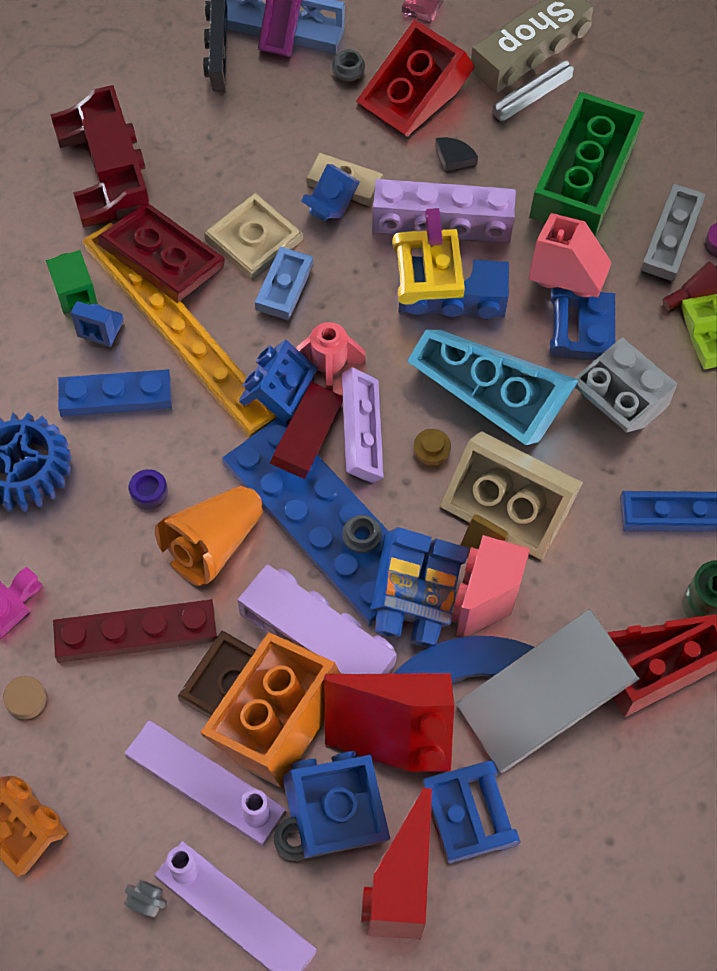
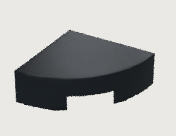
M448 137L436 138L435 147L445 172L477 165L478 156L476 152L465 142Z

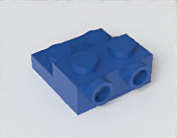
M355 751L345 752L332 756V762L317 765L316 759H306L293 763L291 765L292 770L283 776L291 819L296 818L305 859L390 840L371 755L357 757Z

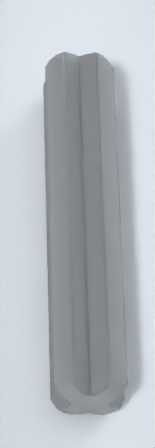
M567 60L557 63L494 103L493 115L499 121L508 119L572 78L573 66Z

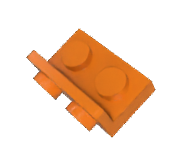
M16 776L0 777V859L18 877L25 875L51 842L62 840L68 832L59 823L60 818L58 814L51 808L42 805L31 794V787L23 779Z

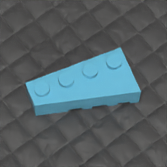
M425 330L407 360L411 365L525 445L540 442L579 381L443 330Z

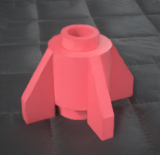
M333 322L317 325L312 330L310 336L296 347L320 372L325 373L326 389L333 391V373L339 371L346 361L347 364H365V350L347 335L344 328Z

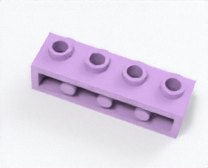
M376 179L372 233L397 234L400 232L427 231L426 209L439 208L441 229H457L458 239L510 243L515 218L516 189Z

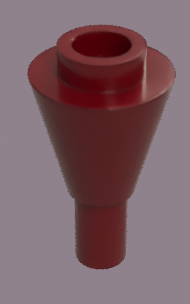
M707 262L681 286V289L664 297L662 301L665 308L670 311L681 305L682 300L717 295V265L715 266L713 263Z

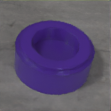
M141 470L134 474L129 481L128 490L131 500L142 509H154L163 504L167 498L168 487L166 480L156 470Z

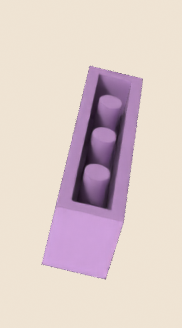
M266 564L237 599L241 616L265 633L275 634L334 661L341 674H391L395 668L397 653L394 652L393 646L386 639L378 635L372 637L363 631L360 623L354 617L347 613H342L341 615L329 607L328 601L321 594L313 590L307 592L298 586L297 580L284 569L277 571Z

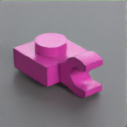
M28 567L22 569L15 576L9 588L0 581V639L30 612L23 603L43 586L37 580L38 577Z

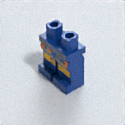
M400 527L385 533L375 585V598L372 599L370 611L377 613L375 633L387 637H400L403 621L405 620L414 623L410 642L423 647L435 646L441 627L451 624L453 614L451 611L455 602L458 576L461 565L466 563L469 548L437 538L431 540L432 537Z

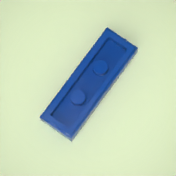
M622 491L620 495L623 531L717 532V492Z

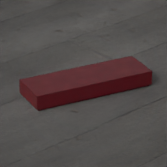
M310 382L272 456L270 464L305 479L342 405L343 396Z

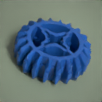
M12 412L10 421L4 422L0 418V473H4L7 477L6 482L0 480V505L3 504L5 510L9 512L13 510L16 504H19L20 509L25 513L28 509V504L32 502L41 508L43 504L41 498L47 496L54 500L56 494L53 488H64V477L70 476L71 468L69 463L72 456L70 450L67 449V439L60 434L59 428L55 424L49 425L43 416L35 421L33 415L28 412L22 420H19L18 416ZM32 443L45 448L48 451V456L40 455L39 451L32 450Z

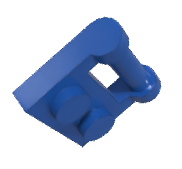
M559 287L551 289V302L554 304L553 339L550 341V354L552 356L596 360L615 344V293L600 292L598 298L594 296L580 297L571 290ZM568 307H577V342L568 339Z
M494 761L478 763L423 779V787L432 789L431 812L447 864L496 850H505L521 843L517 829H512L495 779L498 772ZM469 783H480L496 834L485 836Z

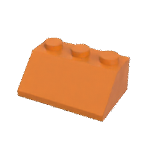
M268 632L200 733L246 770L282 788L284 784L283 776L292 770L291 765L300 760L325 721L324 674L341 673L334 661Z

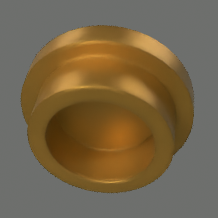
M426 429L416 436L413 446L414 453L424 464L438 465L449 457L451 441L440 430Z

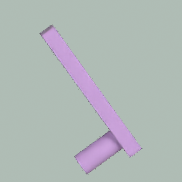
M148 720L124 753L128 760L262 848L287 813L286 808L267 797L261 790L250 786L150 720Z
M183 841L178 847L173 848L169 852L167 860L155 873L158 881L268 971H303L317 953V949Z

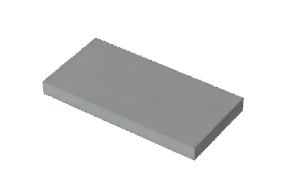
M589 609L457 701L456 704L492 761H494L499 772L504 773L640 678L593 611Z

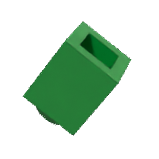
M81 250L63 253L55 258L46 260L63 314L71 312L76 301L88 305L98 304L93 283Z

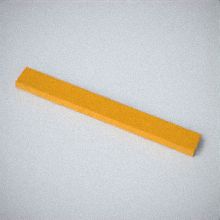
M112 222L82 240L84 248L248 439L278 418L257 398L246 406L239 402L245 390L242 384L247 376L181 301L176 303L97 245L98 235L113 225Z

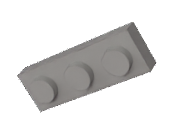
M673 183L644 258L641 271L671 281L675 280L706 194Z

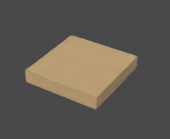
M256 193L252 194L204 231L205 240L251 280H254L272 265L280 246L293 249L303 241V233Z

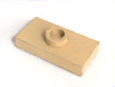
M319 153L307 176V185L315 188L326 165L333 164L360 181L351 200L370 206L374 199L376 179H383V174Z

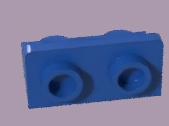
M284 340L274 348L271 345L266 347L256 359V363L259 365L243 382L242 386L245 390L239 402L246 406L257 398L281 421L286 422L293 417L318 368L289 341Z

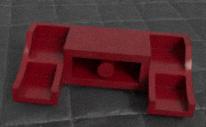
M114 85L93 89L86 98L73 107L50 114L60 148L87 143L99 182L92 187L73 192L83 227L116 220V210L149 203L147 188L141 170L146 169L141 149L134 150L133 144L137 143L135 130L132 123H125Z

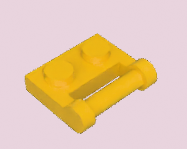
M457 229L442 230L443 245L435 246L428 244L427 231L400 232L393 236V250L397 252L401 286L397 289L400 303L409 305L419 300L464 298L465 287ZM422 248L425 282L415 283L411 251Z

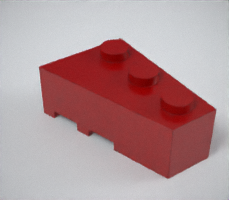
M716 614L666 621L663 625L641 627V625L629 626L626 630L607 632L640 678L613 697L624 718L717 671Z

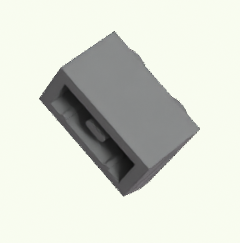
M623 337L575 377V379L579 380L575 388L625 432L645 428L669 406L678 385Z

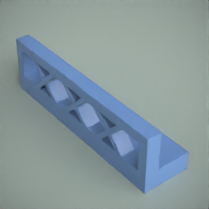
M227 0V29L260 36L266 3L262 0ZM302 0L301 7L305 10L299 11L294 44L336 54L345 30V2L338 0ZM323 9L336 12V19L325 17L320 11Z

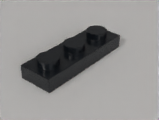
M227 0L205 1L206 21H210V29L204 30L205 49H209V57H204L203 59L204 77L210 78L213 91H226Z

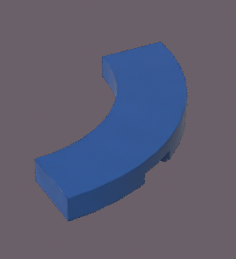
M496 636L460 637L438 643L417 653L399 667L394 674L451 673L452 684L464 681L465 678L493 677L532 650L534 646Z

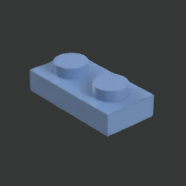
M280 246L255 300V310L289 320L314 265L313 256Z

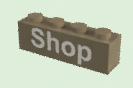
M587 0L540 1L472 47L471 61L475 66L472 73L495 93H498L506 86L514 85L522 75L531 69H537L545 59L554 53H560L567 44L577 37H583L591 27L594 6Z

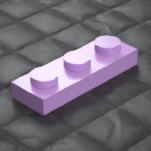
M352 367L342 373L346 472L374 483L384 478L379 380Z

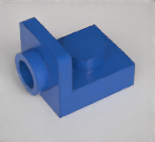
M327 164L313 194L304 195L301 202L310 207V214L321 220L327 221L328 218H342L360 181L335 165Z
M76 301L71 311L77 337L111 347L124 321L122 313L106 309L98 304L88 305Z

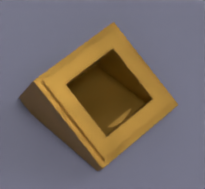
M475 514L470 521L460 546L469 548L468 558L471 547L479 549L483 535L507 542L509 533Z

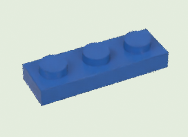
M169 369L58 377V410L61 417L172 408Z

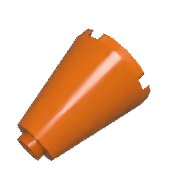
M237 486L169 515L155 526V538L158 547L162 553L167 549L174 558L169 564L185 580L195 586H201L205 582L207 585L214 580L262 516V499L252 488Z

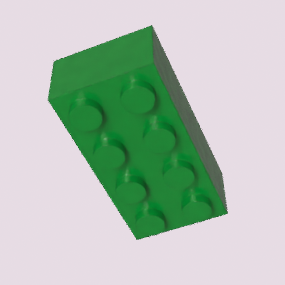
M579 92L534 191L529 218L546 223L550 214L553 213L585 221L596 237L637 141L644 112Z

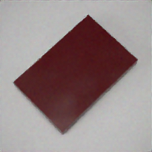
M149 203L141 204L98 235L97 245L176 303L180 302L224 267L225 258Z

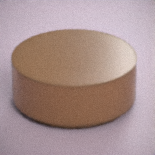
M20 676L13 679L6 686L3 693V702L9 713L23 720L39 715L47 701V695L42 684L31 676Z

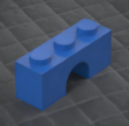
M412 256L415 283L425 282L423 257ZM473 260L471 276L464 281V298L419 300L409 305L399 302L398 312H409L414 315L432 313L444 314L450 317L468 315L480 316L486 319L495 317L505 318L509 298V262Z

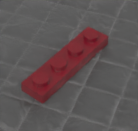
M213 599L53 620L55 658L58 663L212 643L217 638Z

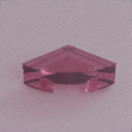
M406 0L402 5L401 14L431 24L443 4V0Z

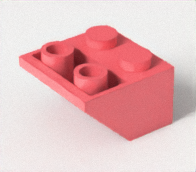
M551 213L536 241L528 279L536 281L539 285L546 288L559 287L571 290L580 297L594 296L598 298L612 262L585 221Z
M484 535L479 549L471 547L465 567V575L457 593L451 619L452 622L458 623L455 637H468L512 614L530 548Z

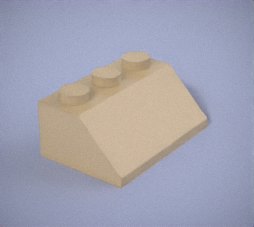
M481 431L468 441L439 507L469 523L472 517L478 514L509 533L507 542L530 548L529 554L541 560L568 515L583 482Z

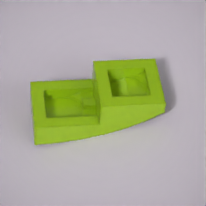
M717 295L682 300L681 306L686 326L703 369L717 367Z

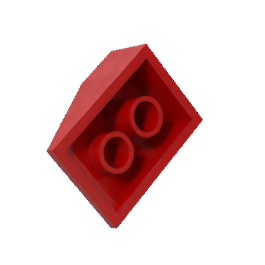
M414 19L356 102L407 137L456 95L475 66L464 50Z
M451 673L324 674L325 745L347 752L355 751L356 755L359 756L371 755L372 760L409 772L451 771L455 707Z
M431 788L422 789L374 872L372 887H364L361 923H370L369 936L421 940L426 925Z

